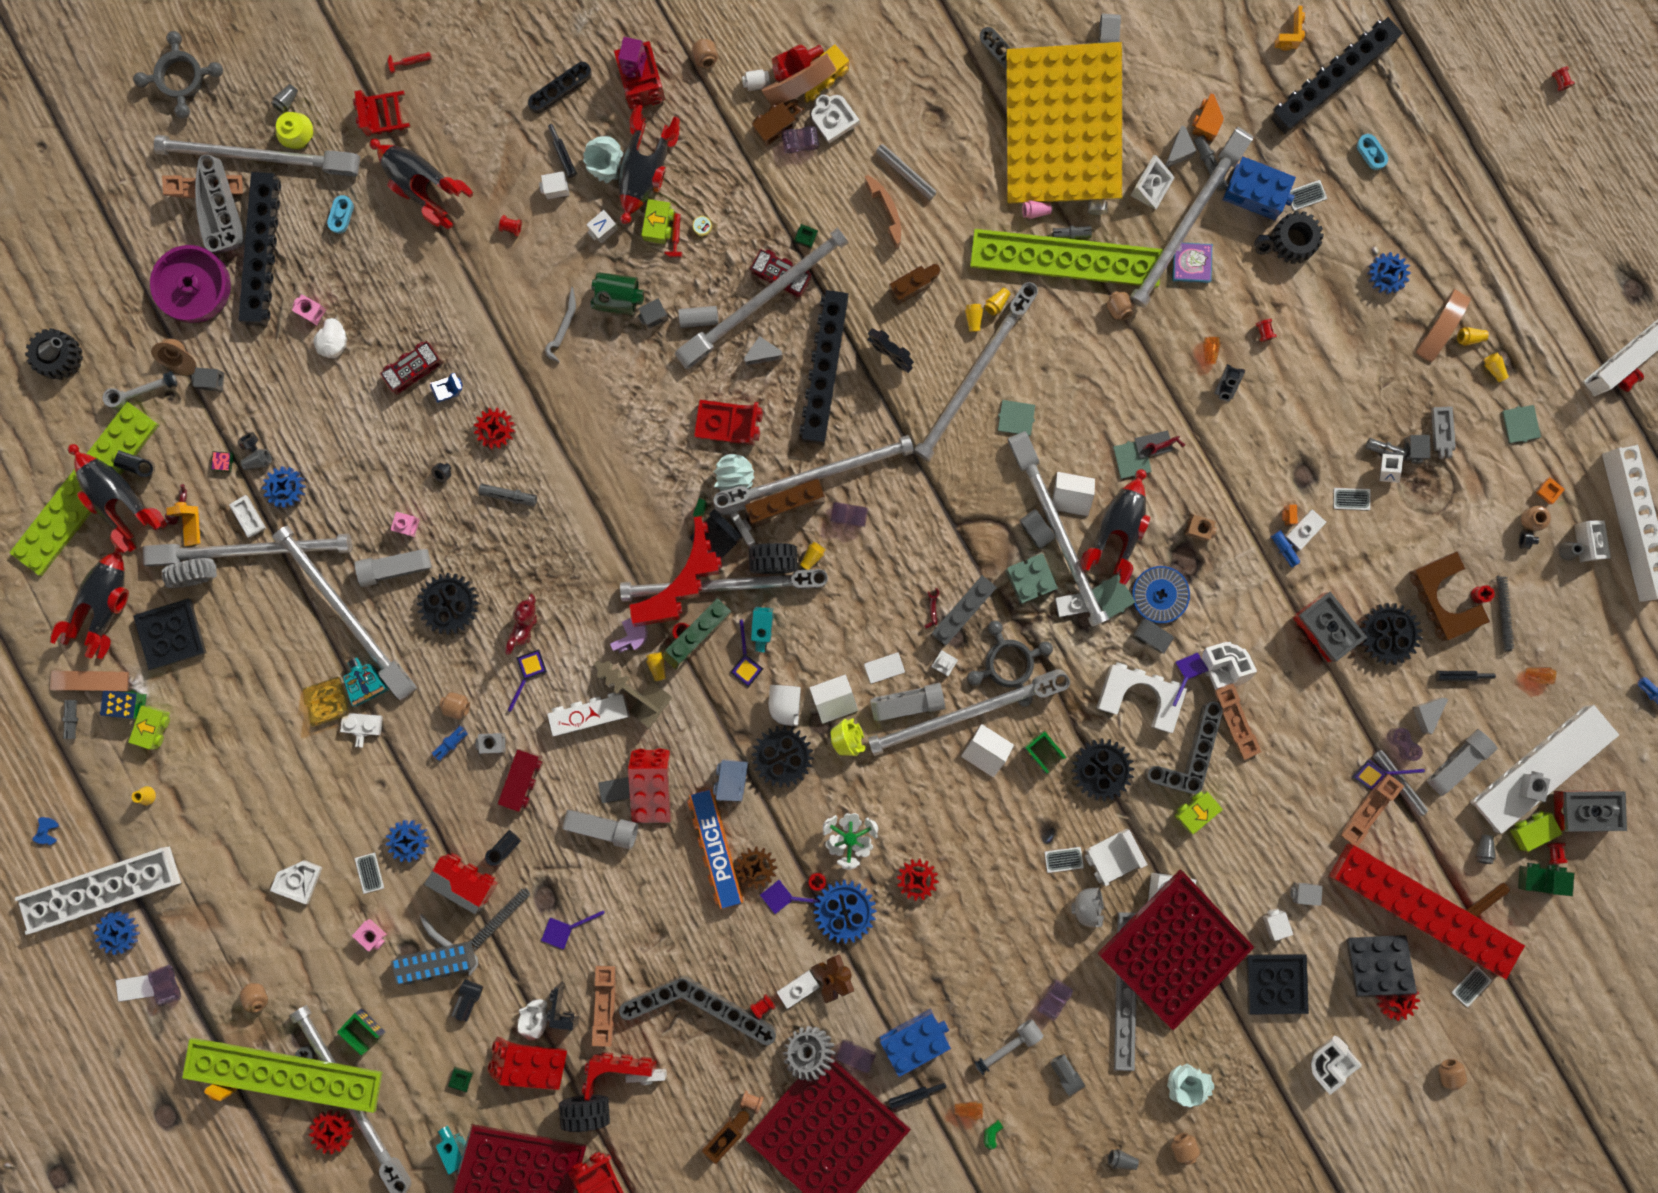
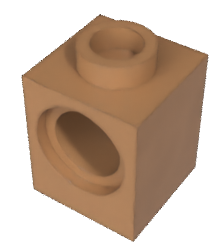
M1192 515L1189 518L1184 535L1207 542L1214 538L1217 527H1214L1216 521ZM1199 524H1203L1206 527L1205 534L1198 531Z

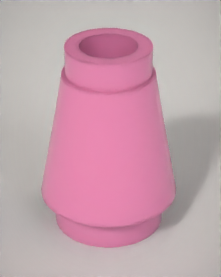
M1029 200V202H1024L1022 206L1023 217L1028 219L1049 215L1052 211L1051 204Z

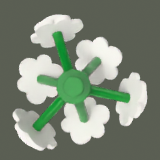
M846 813L844 818H841L839 821L844 831H848L845 834L835 827L837 823V816L835 815L824 822L823 835L830 834L832 830L839 835H830L825 846L827 849H830L829 853L831 855L841 856L844 853L843 849L847 845V858L838 860L837 864L841 865L844 869L852 870L860 865L856 858H851L852 849L856 851L855 855L858 857H868L870 850L873 849L871 838L868 836L862 838L860 836L869 832L876 839L878 838L877 833L879 829L875 821L865 818L864 824L866 829L854 834L852 832L858 831L862 821L859 820L858 814L853 813L850 815Z

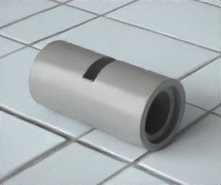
M717 306L679 309L680 328L719 325Z

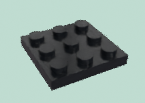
M190 598L133 615L148 670H155L207 653Z
M1406 935L1350 937L1346 939L1356 998L1417 994Z
M1248 954L1246 956L1248 1014H1309L1307 954Z

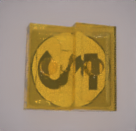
M340 677L303 688L304 704L308 708L309 724L312 727L349 715L346 695Z

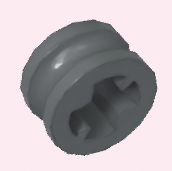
M304 1046L295 1053V1056L302 1057L303 1054L301 1052H308L307 1058L314 1059L315 1052L310 1046Z

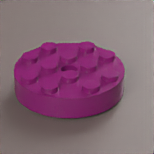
M183 245L167 251L158 259L151 272L150 290L157 306L172 318L185 323H200L211 319L223 309L230 295L231 280L226 266L213 253L199 246ZM190 281H193V287H188Z

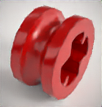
M816 872L810 876L809 886L811 889L819 891L825 887L826 878L823 874ZM815 876L823 879V883H820L819 887H815V884H812Z

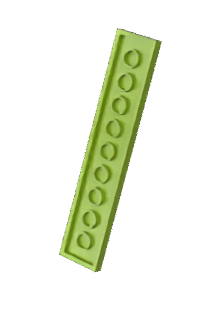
M974 229L970 268L1141 286L1162 254L1163 249ZM1159 278V280L1157 281V283H1156V285L1154 286V288H1158V287H1159L1160 278Z
M127 401L86 454L98 458L121 475L124 469L113 466L118 450L136 456L159 427V424ZM75 469L9 552L39 576L44 575L92 513L82 504L77 496L81 489Z
M191 1038L188 1043L182 1079L374 1113L377 1108L383 1072Z

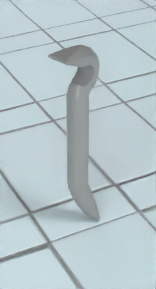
M571 287L568 310L554 341L548 343L545 348L548 358L559 363L558 358L551 353V349L560 346L576 311L573 287Z
M420 914L429 937L442 947L453 945L438 934L426 917ZM475 954L474 956L476 964L471 968V971H469V975H471L478 966V957Z

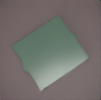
M1002 400L1001 412L998 414L1000 418L998 431L1014 434L1026 431L1028 436H1031L1032 425L1035 422V405Z
M1534 405L1517 406L1514 409L1502 411L1509 443L1520 441L1525 443L1530 439L1541 437Z
M1128 441L1126 444L1113 446L1121 479L1132 476L1136 477L1135 473L1139 469L1145 470L1146 473L1152 472L1149 458L1139 457L1136 442Z
M1118 574L1106 581L1103 580L1100 585L1092 589L1096 600L1103 611H1106L1109 618L1119 612H1124L1125 608L1135 603L1127 587L1119 583L1120 576Z

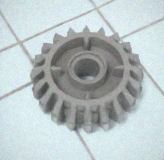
M196 558L166 566L162 570V579L168 588H183L213 580L217 576L216 564H214L213 559Z
M807 1026L806 1030L801 1027L799 1033L794 1031V1038H788L790 1044L784 1045L788 1049V1052L783 1053L784 1056L788 1057L784 1060L785 1064H789L788 1071H793L792 1075L795 1077L799 1076L800 1080L806 1078L807 1081H812V1078L818 1080L819 1074L825 1076L824 1069L830 1070L829 1062H835L834 1059H831V1055L836 1054L835 1051L831 1050L835 1046L834 1043H829L831 1037L826 1036V1032L824 1030L820 1031L818 1027L812 1028ZM812 1049L811 1057L807 1058V1051Z

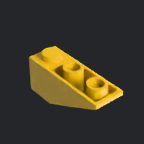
M835 44L821 56L827 53L836 67V71L805 93L806 103L817 99L824 88H830L836 78L839 76L843 77L849 71V59Z

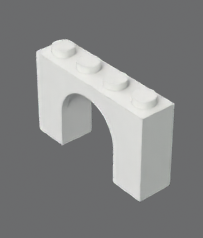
M1116 662V665H1110L1096 709L1117 715L1126 690L1134 684H1144L1155 692L1158 701L1151 727L1167 733H1173L1187 689H1183L1179 701L1174 707L1172 704L1181 683L1176 681L1168 683L1164 681L1163 677L1154 674L1152 677L1145 675L1146 672L1140 669L1129 670L1127 665Z

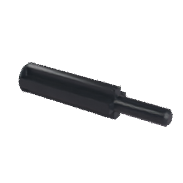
M549 124L548 128L554 140L552 142L567 178H572L578 173L562 139H559L553 124Z
M1436 670L1435 672L1437 682L1477 681L1478 679L1496 678L1495 673H1478L1477 671Z
M941 1083L927 1089L925 1086L888 1099L889 1106L893 1111L929 1098V1094L946 1089V1084Z

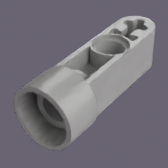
M428 549L376 560L368 558L355 561V570L360 587L378 584L380 580L432 569Z
M940 683L926 685L924 688L879 696L870 700L873 718L876 721L946 709Z
M1477 729L1465 740L1466 743L1427 779V783L1440 796L1448 793L1481 761L1487 760L1498 749L1495 743L1482 731Z
M567 809L562 829L614 842V846L631 850L636 840L638 823L623 819L618 822Z

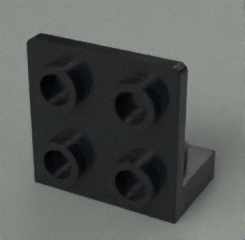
M713 509L709 513L710 517L706 520L709 533H705L706 540H710L712 551H708V553L716 552V556L722 560L742 539V536ZM695 532L689 537L692 542H694Z
M560 982L554 987V990H551L550 1002H552V1007L548 1010L547 1021L550 1022V1028L573 1031L578 1025L579 1016H574V1012L568 1011L560 1014L565 984Z

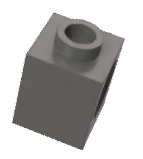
M659 298L638 308L641 313L638 317L642 325L646 324L648 329L669 319Z
M195 367V373L192 374L193 386L200 390L223 392L225 373L218 369Z
M1410 435L1404 438V449H1407L1405 461H1411L1412 464H1422L1424 460L1430 458V435Z

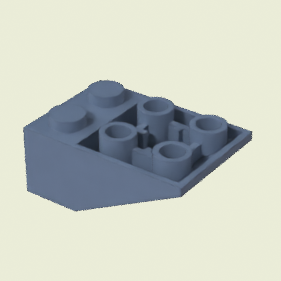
M724 759L718 763L716 775H719V782L715 783L713 795H717L716 800L743 801L748 762Z

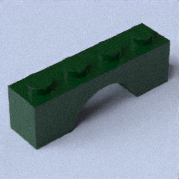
M717 598L665 650L662 658L677 670L704 639L729 617L731 610Z

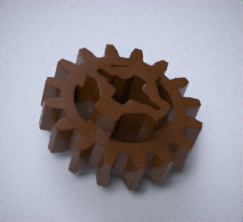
M755 846L754 851H752L749 847L747 849L748 854L742 852L743 859H737V862L740 863L739 866L735 867L736 870H740L737 877L742 876L741 883L743 884L747 881L748 888L752 884L755 885V889H758L759 884L765 888V882L772 883L770 877H776V873L773 872V870L778 869V866L773 865L776 858L771 859L772 852L766 854V848L759 851L758 846ZM752 855H758L757 858L752 861L747 860V858ZM764 857L767 859L770 869L768 867H765L763 862ZM760 859L759 867L762 868V870H758L757 873H755V875L753 876L754 868L751 866L758 863ZM744 867L749 870V878L746 876L744 872ZM766 875L762 880H755L757 876Z

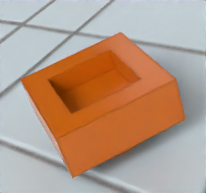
M1549 477L1535 493L1551 505L1555 503L1565 489Z
M1297 504L1284 507L1282 520L1285 521V526L1298 524Z

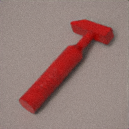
M430 52L393 62V57L389 55L387 59L389 70L391 73H395L394 66H406L431 60L432 56Z
M674 213L673 251L664 252L668 257L682 258L683 256L682 252H677L681 214Z

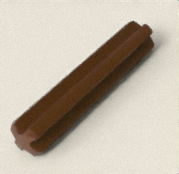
M1502 882L1466 909V911L1476 917L1508 894L1510 892L1509 887Z

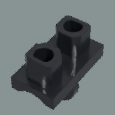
M1226 364L1214 394L1219 395V399L1225 401L1233 399L1245 374V369H1237Z

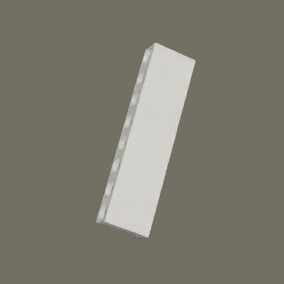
M1658 319L1582 381L1593 393V396L1611 390L1658 351Z
M1639 446L1621 447L1603 453L1602 457L1639 602L1658 599V571L1654 572L1653 568L1658 567V552L1649 553L1648 549L1655 548L1656 545L1658 546V520ZM1631 450L1634 452L1635 458L1625 459L1624 453ZM1637 470L1639 471V477H1629V474L1636 473ZM1642 489L1644 490V496H1634V493L1640 492ZM1648 508L1649 515H1639L1640 511H1644ZM1651 527H1653L1654 534H1644L1643 530L1651 529Z
M1595 705L1584 706L1470 801V803L1478 809L1495 832L1502 834L1540 802L1519 797L1523 774H1531V771L1543 773V777L1550 779L1547 793L1549 795L1617 738L1619 734ZM1536 781L1532 784V788L1535 791L1538 787Z
M169 846L15 897V901L19 903L27 929L25 934L27 935L180 884L181 881Z

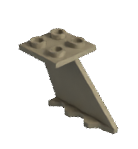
M596 661L594 663L598 669L597 677L601 680L606 678L605 684L609 687L615 685V693L618 694L623 688L638 699L629 712L647 728L652 726L672 699V696L653 681H651L643 694H640L626 683L629 678L627 676L621 677L619 669L612 670L613 664L611 662L602 663Z

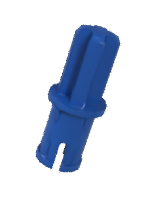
M1281 530L1270 536L1280 550L1279 554L1282 553L1290 567L1300 563V559L1291 547L1293 545L1289 544Z
M1647 677L1641 678L1637 682L1638 686L1648 694L1650 700H1654L1658 704V688Z

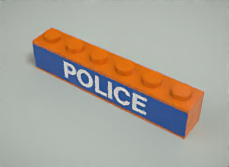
M709 789L689 795L690 799L687 800L689 810L693 811L695 815L692 821L695 830L698 829L700 837H697L700 849L704 848L705 851L703 861L705 867H709L711 873L708 875L710 886H714L716 891L713 894L714 901L722 909L743 903L744 899L715 795H713L714 790Z

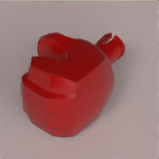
M799 44L773 57L772 69L776 81L780 83L811 66V62L824 53L821 45L807 50L805 46Z

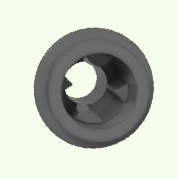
M289 84L272 98V106L281 113L288 111L298 90Z
M53 337L44 342L38 348L39 356L46 361L55 360L61 349L62 341L57 337Z
M258 449L241 460V466L244 470L267 467L272 462V458L268 450Z
M1564 542L1559 548L1560 556L1568 561L1575 559L1584 551L1582 544L1574 542Z
M1481 836L1475 856L1478 863L1493 864L1494 860H1496L1494 836Z
M1112 1149L1108 1155V1165L1112 1166L1113 1169L1137 1170L1138 1158L1119 1149Z

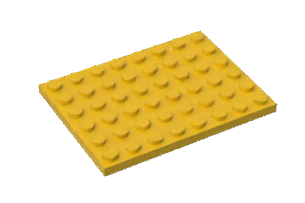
M1122 42L1007 49L1008 204L1029 202V200L1036 202L1122 199Z

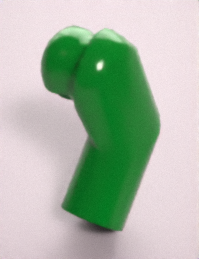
M999 1120L984 1131L983 1143L989 1150L996 1148V1134L1004 1128Z

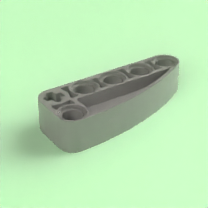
M203 155L198 160L195 184L196 209L204 246L208 251L225 253L242 247L245 244V234L221 160L210 155ZM212 160L213 165L209 169L208 163ZM216 179H218L217 187L214 186V181ZM223 197L224 204L221 206L220 199ZM227 216L230 217L229 224H226ZM216 240H218L217 248L214 247V242Z

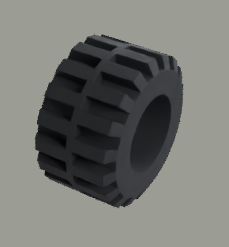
M1295 211L1293 214L1289 213L1274 227V231L1271 233V238H1273L1274 242L1273 252H1278L1277 257L1279 259L1283 257V261L1286 263L1291 260V264H1295L1297 261L1302 263L1308 260L1322 245L1321 240L1324 238V234L1320 232L1323 228L1318 226L1319 220H1314L1312 214L1307 216V212L1304 211L1299 214V211ZM1295 229L1302 232L1306 240L1305 245L1297 246L1293 244L1288 237V230Z
M50 328L49 330L43 329L42 333L36 332L34 334L36 337L29 339L31 343L26 345L28 352H25V356L29 358L27 360L28 364L32 365L31 368L37 373L50 379L63 380V377H71L70 373L75 374L77 367L80 368L81 364H79V361L83 360V356L80 355L82 348L78 347L80 344L72 336L60 330ZM57 337L62 341L61 353L55 362L49 363V361L43 360L39 356L38 348L44 342Z
M769 543L749 547V571L752 573L784 574L798 570L797 546L793 544Z
M585 1095L564 1099L559 1103L560 1129L568 1132H586L609 1125L608 1097L592 1095L589 1101H585Z

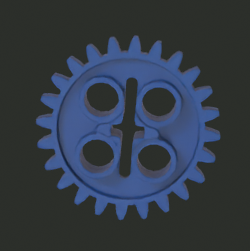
M845 879L842 885L836 880L835 887L829 883L828 891L822 889L824 896H817L821 902H815L814 904L819 907V909L814 910V914H819L815 921H821L818 929L825 928L823 935H826L828 932L830 933L829 940L835 936L837 937V943H839L841 938L844 939L845 944H847L848 938H851L854 943L855 936L862 939V932L868 934L866 927L873 928L870 920L873 921L876 918L871 913H875L877 910L871 908V906L876 903L875 901H869L872 894L866 895L867 888L861 890V883L855 887L853 880H851L849 885H847ZM854 894L857 897L856 903L849 904L846 901L847 896ZM839 895L843 896L846 909L851 910L848 912L851 928L847 927L844 913L840 914L842 905ZM836 900L839 906L837 909L832 910L828 907V902ZM853 914H861L863 917L862 921L859 923L853 922L851 919ZM835 919H842L844 925L841 928H835L833 921Z

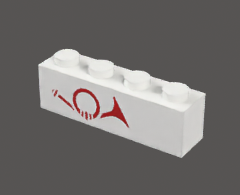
M611 693L608 694L606 699L601 700V697L589 699L590 703L582 705V701L570 704L571 708L564 709L563 706L553 708L552 713L547 714L552 735L559 736L630 717L625 695Z

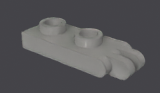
M1453 406L1431 408L1434 451H1438L1439 459H1444V451H1446V458H1452V451H1455L1456 448Z

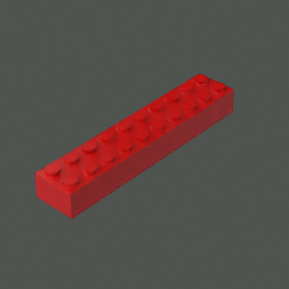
M1346 844L1328 876L1500 978L1507 980L1525 947L1519 941L1353 844Z

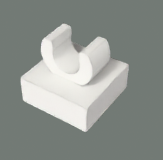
M941 650L932 668L949 676L958 660Z

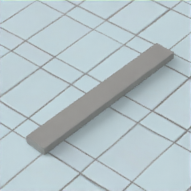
M1118 912L1117 933L1136 912ZM1116 973L1114 1070L1134 1071L1136 993Z

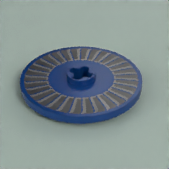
M1155 566L1145 570L1138 576L1133 585L1132 597L1135 600L1134 606L1142 617L1154 623H1168L1179 618L1187 609L1190 601V589L1184 576L1177 570L1167 566ZM1162 589L1163 594H1165L1166 597H1163L1160 600L1159 595H1156V592H1160Z

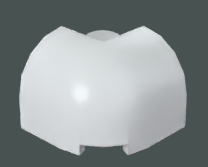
M1231 642L1208 647L1203 652L1202 660L1209 670L1205 674L1206 677H1210L1215 690L1230 683H1234V686L1237 687L1249 681L1257 672L1246 649L1231 644Z
M770 685L769 712L778 723L798 726L801 687Z
M1333 1036L1319 1047L1313 1054L1311 1062L1313 1075L1330 1095L1344 1085L1346 1078L1362 1065L1349 1051L1348 1046L1337 1036Z

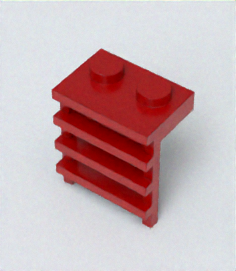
M362 90L354 91L353 105L358 113L356 124L367 137L371 136V134L379 135L382 132L391 133L394 130L402 131L405 128H410V123L403 124L398 97L405 95L404 90L366 97ZM392 97L394 98L398 125L393 126L387 99ZM382 99L387 127L380 126L376 100Z

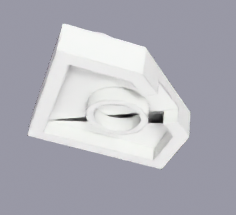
M305 860L277 872L270 891L303 904H308L323 867Z

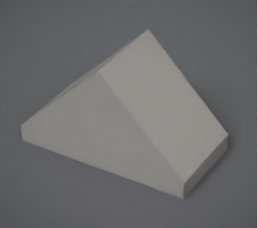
M1181 126L1165 164L1166 167L1189 159L1196 152L1185 126Z
M760 336L744 357L746 366L783 359L782 351Z
M1436 698L1413 706L1422 733L1433 734L1448 701L1447 698Z

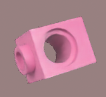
M301 294L294 301L292 311L317 326L326 309ZM311 305L310 311L304 313L305 307Z
M396 512L391 530L415 537L420 519Z
M369 919L358 928L352 937L367 951H371L374 949L378 950L385 943L383 939L387 934ZM368 932L374 934L375 939L373 942L367 938Z

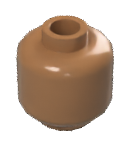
M699 39L693 45L692 54L695 63L703 68L714 66L718 60V52L714 42L709 39Z
M1116 291L1109 296L1106 306L1114 319L1123 321L1134 313V302L1126 292Z
M1542 506L1530 507L1521 516L1523 527L1533 532L1547 528L1551 521L1550 512Z
M450 692L446 697H442L440 708H442L444 716L462 719L469 713L470 702L465 695Z
M258 983L247 984L239 994L242 1007L246 1012H259L268 1003L266 990Z
M1446 1059L1439 1066L1438 1072L1441 1083L1446 1088L1459 1090L1467 1083L1465 1067L1461 1062L1456 1059Z
M1180 1133L1174 1137L1171 1148L1176 1160L1186 1165L1195 1163L1200 1155V1149L1195 1137L1188 1133Z

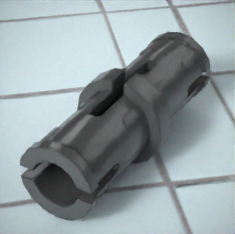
M1074 225L1069 228H1053L1052 236L1066 239L1091 238L1092 231L1090 230L1092 228L1091 226L1074 227Z
M1369 438L1365 449L1381 453V456L1383 454L1403 455L1404 460L1407 454V449L1391 445V442L1388 441L1384 443ZM1379 446H1380V447H1383V448H1386V449H1389V450H1392L1393 452L1388 451V450H1385V449H1382V448H1379Z
M64 700V718H62V721H64L63 739H76L78 700Z

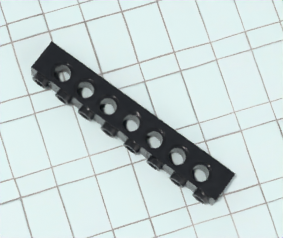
M1389 17L1384 21L1378 20L1371 27L1372 31L1369 33L1365 31L1357 39L1359 42L1355 45L1351 43L1343 50L1344 54L1341 57L1339 55L1335 56L1329 62V67H1322L1315 74L1316 78L1313 80L1309 78L1302 84V89L1299 92L1295 90L1287 97L1288 101L1283 104L1281 102L1273 109L1274 113L1270 119L1284 135L1402 36L1403 32ZM1374 37H1378L1381 42L1376 41ZM1360 48L1366 50L1367 53L1361 52ZM1346 60L1351 61L1353 65L1347 64ZM1332 72H1336L1339 77L1333 76ZM1318 84H1322L1325 89L1319 88ZM1303 96H1308L1310 101L1305 100ZM1289 107L1294 108L1296 113L1291 112Z
M251 172L238 321L244 325L267 326L271 317L269 302L272 301L270 288L274 281L272 265L275 264V255L273 252L277 244L275 229L278 228L277 210L280 208L278 194L282 187L280 179L274 173ZM269 191V194L263 197V193ZM267 209V213L261 216L262 211ZM262 228H266L263 234H259ZM264 246V250L258 253V249ZM262 264V269L257 272V267ZM261 283V287L255 290V286ZM259 301V306L253 309L254 303Z
M826 290V294L821 296L820 306L823 307V312L818 315L817 325H820V331L815 333L814 343L817 344L816 351L813 350L811 362H814V368L809 370L808 380L811 381V386L806 388L805 399H808V405L803 407L802 417L805 418V423L800 425L799 436H802V442L825 445L849 293ZM831 308H835L838 311V313L834 316H831L827 313V311ZM826 327H833L835 329L832 334H827L824 330ZM824 345H829L832 350L829 353H825L821 348ZM825 363L829 366V369L827 371H820L818 369L819 365ZM818 382H823L826 384V387L823 390H818L815 385ZM816 400L823 403V406L819 409L812 406ZM812 419H817L820 421L818 427H811L809 422Z

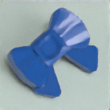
M40 817L38 819L40 826L32 840L39 844L48 843V845H52L57 842V839L47 833L49 829L59 827V824L49 817Z

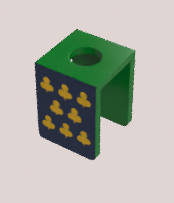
M105 690L102 694L100 715L137 719L140 707L146 705L147 694Z
M1042 731L1028 742L1023 749L1045 774H1048V769L1030 749L1031 746L1043 737L1061 759H1066L1067 757L1049 735Z
M360 1009L346 1021L337 1033L362 1056L370 1048L348 1028L353 1021L357 1019L377 1039L385 1033V1030L363 1009Z

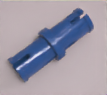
M459 725L449 737L443 739L444 742L432 751V755L434 757L438 755L436 759L441 761L451 750L457 747L456 745L468 735V732L465 730L459 735L464 729Z

